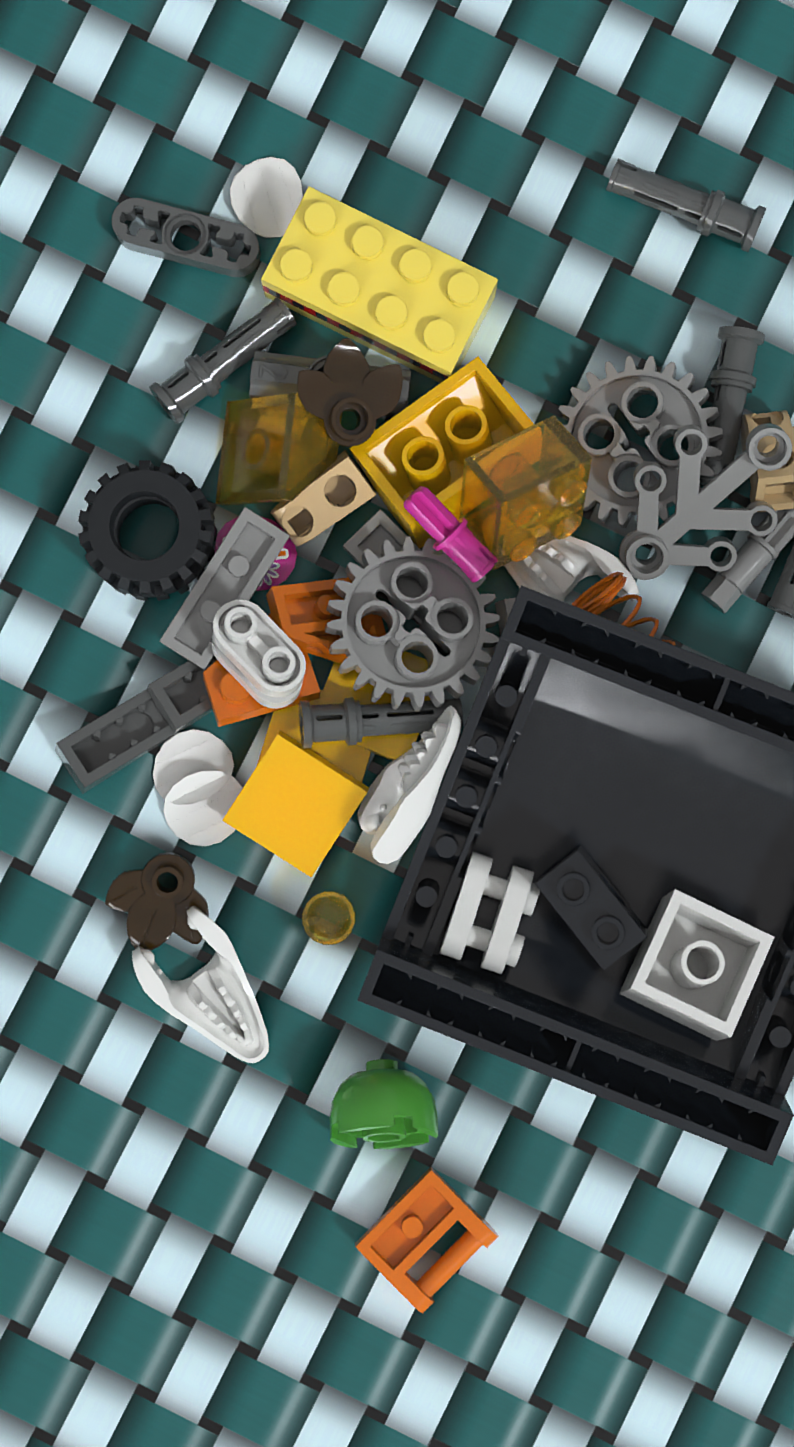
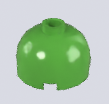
M378 1059L368 1061L366 1063V1071L350 1075L340 1084L332 1100L330 1140L336 1145L357 1148V1138H363L365 1141L373 1142L374 1149H393L428 1143L429 1135L434 1138L438 1137L437 1110L431 1091L427 1084L413 1072L399 1070L398 1062L395 1060Z

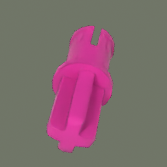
M421 486L407 497L404 502V508L436 540L433 548L436 551L442 549L461 568L472 583L479 581L495 566L498 558L466 527L468 521L464 517L457 520L428 488Z

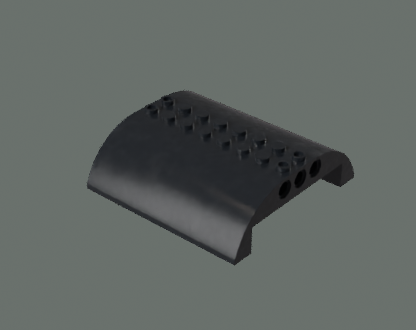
M521 585L438 791L431 814L419 839L357 1000L773 1166L794 1116L785 1098L794 1076V692ZM582 846L647 929L662 897L676 889L774 936V940L732 1037L716 1041L619 994L642 942L607 969L603 970L541 891L532 915L522 914L516 934L525 936V940L515 967L505 965L502 974L481 968L484 951L467 945L461 960L439 954L472 852L493 858L489 872L491 875L507 880L513 865L533 871L532 883H536L541 876L578 847ZM482 894L473 925L491 931L501 900Z

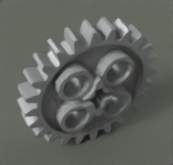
M627 356L625 370L619 373L610 361L605 362L606 378L600 380L593 373H586L587 381L591 388L584 392L579 388L572 387L570 391L578 403L575 407L560 405L559 411L569 422L568 425L553 426L552 431L554 434L565 439V443L551 448L555 457L567 458L568 461L560 465L556 469V473L560 478L574 476V479L565 490L570 496L585 491L586 493L581 500L580 507L586 512L597 503L600 504L598 518L604 523L615 511L618 512L619 525L621 528H626L631 516L637 515L638 490L633 492L622 491L617 486V480L623 470L629 467H637L645 462L635 448L627 450L631 445L624 431L609 413V407L612 405L619 407L639 437L647 436L645 438L646 446L666 473L667 484L665 489L659 494L658 515L663 522L670 517L668 508L673 505L676 506L679 459L667 460L660 455V448L666 439L674 436L677 430L685 425H696L701 428L707 437L708 447L705 454L701 457L700 478L712 480L717 476L706 464L707 461L723 459L722 451L710 446V442L724 437L723 429L707 425L720 416L718 408H701L710 396L707 388H703L693 393L690 392L695 381L694 375L691 372L683 376L679 381L675 380L677 368L674 362H670L662 373L657 372L653 356L648 357L643 370H637L631 356ZM649 394L658 400L656 411L646 418H638L630 413L632 402L641 395ZM598 426L613 428L614 438L608 447L596 450L588 446V437L594 428ZM688 434L684 437L689 442L687 451L695 450L699 446L700 437L698 435ZM652 471L645 472V479L642 485L652 487L659 480Z
M406 536L399 552L395 551L389 540H385L381 546L380 558L368 548L365 549L361 556L365 568L363 569L357 564L349 562L345 569L352 583L343 580L335 582L333 590L344 600H329L326 608L331 614L340 617L339 619L327 622L325 626L326 633L340 635V639L330 645L329 653H345L347 657L340 665L339 673L343 674L356 670L359 675L355 680L353 689L356 691L367 683L374 686L371 695V701L374 703L381 698L384 692L391 694L393 710H397L404 697H410L414 711L418 712L423 706L425 696H429L434 706L439 708L444 704L445 689L456 699L460 698L464 693L460 678L469 684L475 685L481 677L473 665L488 667L491 661L490 655L481 648L494 647L499 641V637L486 631V628L495 626L500 620V615L485 612V608L493 603L496 596L495 594H479L478 592L486 576L472 583L461 568L451 562V558L444 551L440 556L434 554L433 539L431 538L427 539L421 551H416L411 537ZM405 576L413 577L421 584L423 594L415 598L406 597L398 590L396 581ZM379 591L383 592L388 597L392 606L377 599L375 594ZM444 611L456 614L462 622V631L452 634L442 630L438 625L437 614ZM371 614L382 617L387 623L388 633L380 637L367 634L362 628L361 619ZM416 615L422 620L419 629L415 628L409 633L402 626L406 619L410 620ZM433 642L445 647L449 651V655L444 657L438 653ZM411 649L423 653L427 658L428 670L421 673L411 672L402 662V653Z

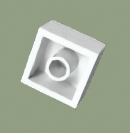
M674 889L662 897L648 928L647 938L643 940L619 994L716 1041L730 1038L765 961L774 936Z

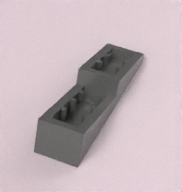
M215 656L209 663L208 667L211 666L217 660ZM187 661L149 684L143 692L56 743L55 751L82 794L213 711L203 680V672L205 670Z

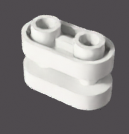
M233 600L224 604L217 611L213 621L212 650L216 659L261 705L278 709L293 703L300 694L306 670V661L302 651L255 603L247 600Z
M472 852L439 954L461 960L467 945L484 951L481 968L502 974L505 965L515 967L518 962L525 936L516 934L522 914L532 915L540 890L535 883H532L533 871L513 865L506 880L489 874L493 858ZM482 894L501 900L491 931L473 925Z

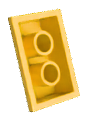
M479 357L473 359L374 430L367 441L349 448L390 513L419 549L424 546L428 538H434L404 508L405 500L417 488L421 486L428 488L459 520L546 458L541 432Z

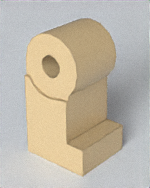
M781 410L770 413L742 415V452L746 450L745 444L749 433L755 427L766 423L780 426L789 436L792 443L791 456L784 466L772 471L759 468L749 477L751 503L765 501L775 511L794 509V426L792 427L788 412ZM773 436L761 438L757 446L758 451L762 453L772 451L776 445V438Z
M345 450L331 460L328 466L307 480L304 486L277 504L270 513L284 532L290 535L289 538L293 544L298 547L376 496V493Z

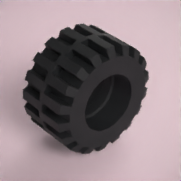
M139 460V467L131 468L128 463L117 466L119 472L117 475L110 478L105 473L98 479L102 486L97 492L89 490L84 498L88 503L86 511L80 510L78 522L83 526V532L78 533L80 545L86 551L85 558L104 581L124 595L130 594L136 599L148 601V597H156L161 601L170 599L169 594L176 591L180 595L190 589L189 583L195 578L199 580L204 572L205 565L211 561L215 554L213 545L217 537V528L214 523L213 511L201 489L195 485L192 478L184 472L181 474L176 472L172 465L162 462L161 466L157 467L152 464L151 460ZM148 504H159L169 507L176 514L179 521V532L173 546L162 556L151 560H136L127 555L120 545V530L127 516L135 509Z

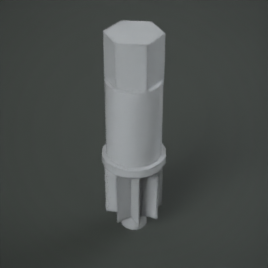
M794 509L775 511L778 516V524L771 534L756 536L750 533L747 536L748 540L738 550L737 560L733 567L727 571L719 572L701 593L706 601L724 614L729 610L767 564L779 556L780 551L794 536ZM770 514L764 518L758 527L765 525L769 521Z

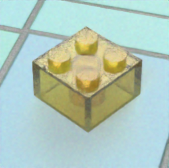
M554 415L464 459L459 519L464 517L468 521L466 527L498 558L493 567L494 570L511 561L519 562L524 560L540 546L554 539H564L581 526L592 457Z

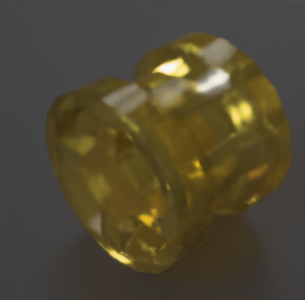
M324 891L313 896L306 903L302 913V924L306 934L313 941L323 945H334L344 941L351 934L356 922V911L352 902L344 894L336 891Z

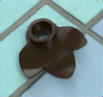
M344 338L328 353L323 365V372L317 370L299 371L297 379L298 397L306 411L322 419L324 430L332 441L346 447L357 446L371 437L376 427V419L387 415L396 408L402 391V370L400 365L393 364L370 371L369 364L360 349L351 339ZM344 410L353 411L357 417V424L352 430H347L340 424V415Z
M172 852L160 853L152 857L144 869L128 870L118 875L109 887L105 904L108 907L121 912H128L126 923L127 935L135 949L139 946L150 951L158 948L169 939L173 932L192 944H199L202 940V935L198 930L189 927L186 911L192 906H196L209 917L206 899L194 888L195 873L192 865L183 856ZM165 872L172 873L176 876L178 884L173 888H165L158 881L159 875Z

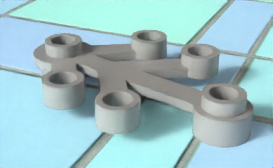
M766 423L755 427L746 439V450L700 491L701 457L707 450L708 440L702 429L696 425H685L679 428L673 439L674 447L679 455L675 513L659 527V494L666 487V474L662 466L654 461H646L636 467L633 473V481L639 492L637 525L635 530L623 538L619 547V559L630 571L632 577L640 580L654 579L662 575L669 565L709 566L717 572L727 571L733 567L737 560V552L733 543L726 537H713L705 545L675 543L690 529L749 531L756 536H766L775 530L778 524V516L773 507L765 501H755L746 508H718L716 506L759 468L772 471L781 468L788 462L792 453V443L789 436L780 426ZM696 434L700 437V444L695 450L686 451L681 448V441L686 435ZM765 436H773L776 438L774 449L768 453L759 452L757 446L760 439ZM652 470L659 473L660 478L656 485L645 487L640 483L641 476L645 472ZM767 511L770 514V518L765 525L758 527L751 524L752 516L756 512ZM649 544L655 548L653 556L646 560L637 558L635 553L638 547ZM723 546L729 549V555L723 561L716 562L710 558L711 552L717 547Z

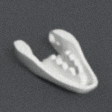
M498 513L488 523L487 530L491 544L519 588L522 585L564 601L565 597L574 589L578 582L585 577L598 575L603 579L612 573L622 572L624 573L623 576L627 577V580L622 589L617 593V596L620 598L626 595H640L630 571L617 557L598 546L566 535L517 514Z
M449 706L444 710L429 731H424L420 734L421 740L413 742L410 750L387 764L371 784L358 810L359 825L367 834L374 835L370 849L373 858L379 863L389 864L398 860L410 846L431 814L441 782L461 734V719L453 706Z
M192 906L186 911L188 915L187 924L191 929L198 930L203 940H206L215 950L212 959L191 977L174 981L170 980L157 965L153 952L139 946L132 951L133 967L137 979L144 992L169 1014L197 1030L237 1059L247 1063L259 1062L269 1051L268 1034L258 1003L236 951L225 931L200 909Z

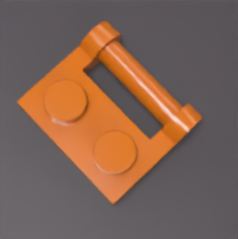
M430 1167L355 1243V1247L419 1312L424 1313L435 1302L432 1296L482 1245L488 1248L499 1235L483 1217L476 1213ZM458 1220L467 1231L418 1281L412 1278L407 1271Z

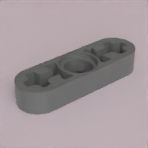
M129 198L122 201L115 208L112 215V227L119 242L125 248L231 277L249 275L257 268L260 261L261 253L256 235L251 229L241 224L142 198ZM137 214H143L148 226L161 229V219H167L162 229V244L157 243L158 237L156 232L149 229L140 228L137 235L132 236L125 221H134ZM183 225L194 226L201 232V240L192 250H180L172 243L174 232ZM216 232L217 244L226 247H233L236 240H242L245 250L249 252V255H240L237 262H231L226 250L212 246L213 256L207 257L206 255L211 246L210 233Z

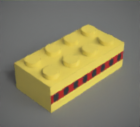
M308 186L261 278L265 297L271 300L277 297L287 308L441 383L457 372L495 298L498 279Z

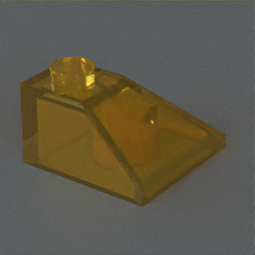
M298 393L227 402L215 504L228 506L293 501L337 460L339 444L328 437L324 430L322 419L305 410L298 397Z

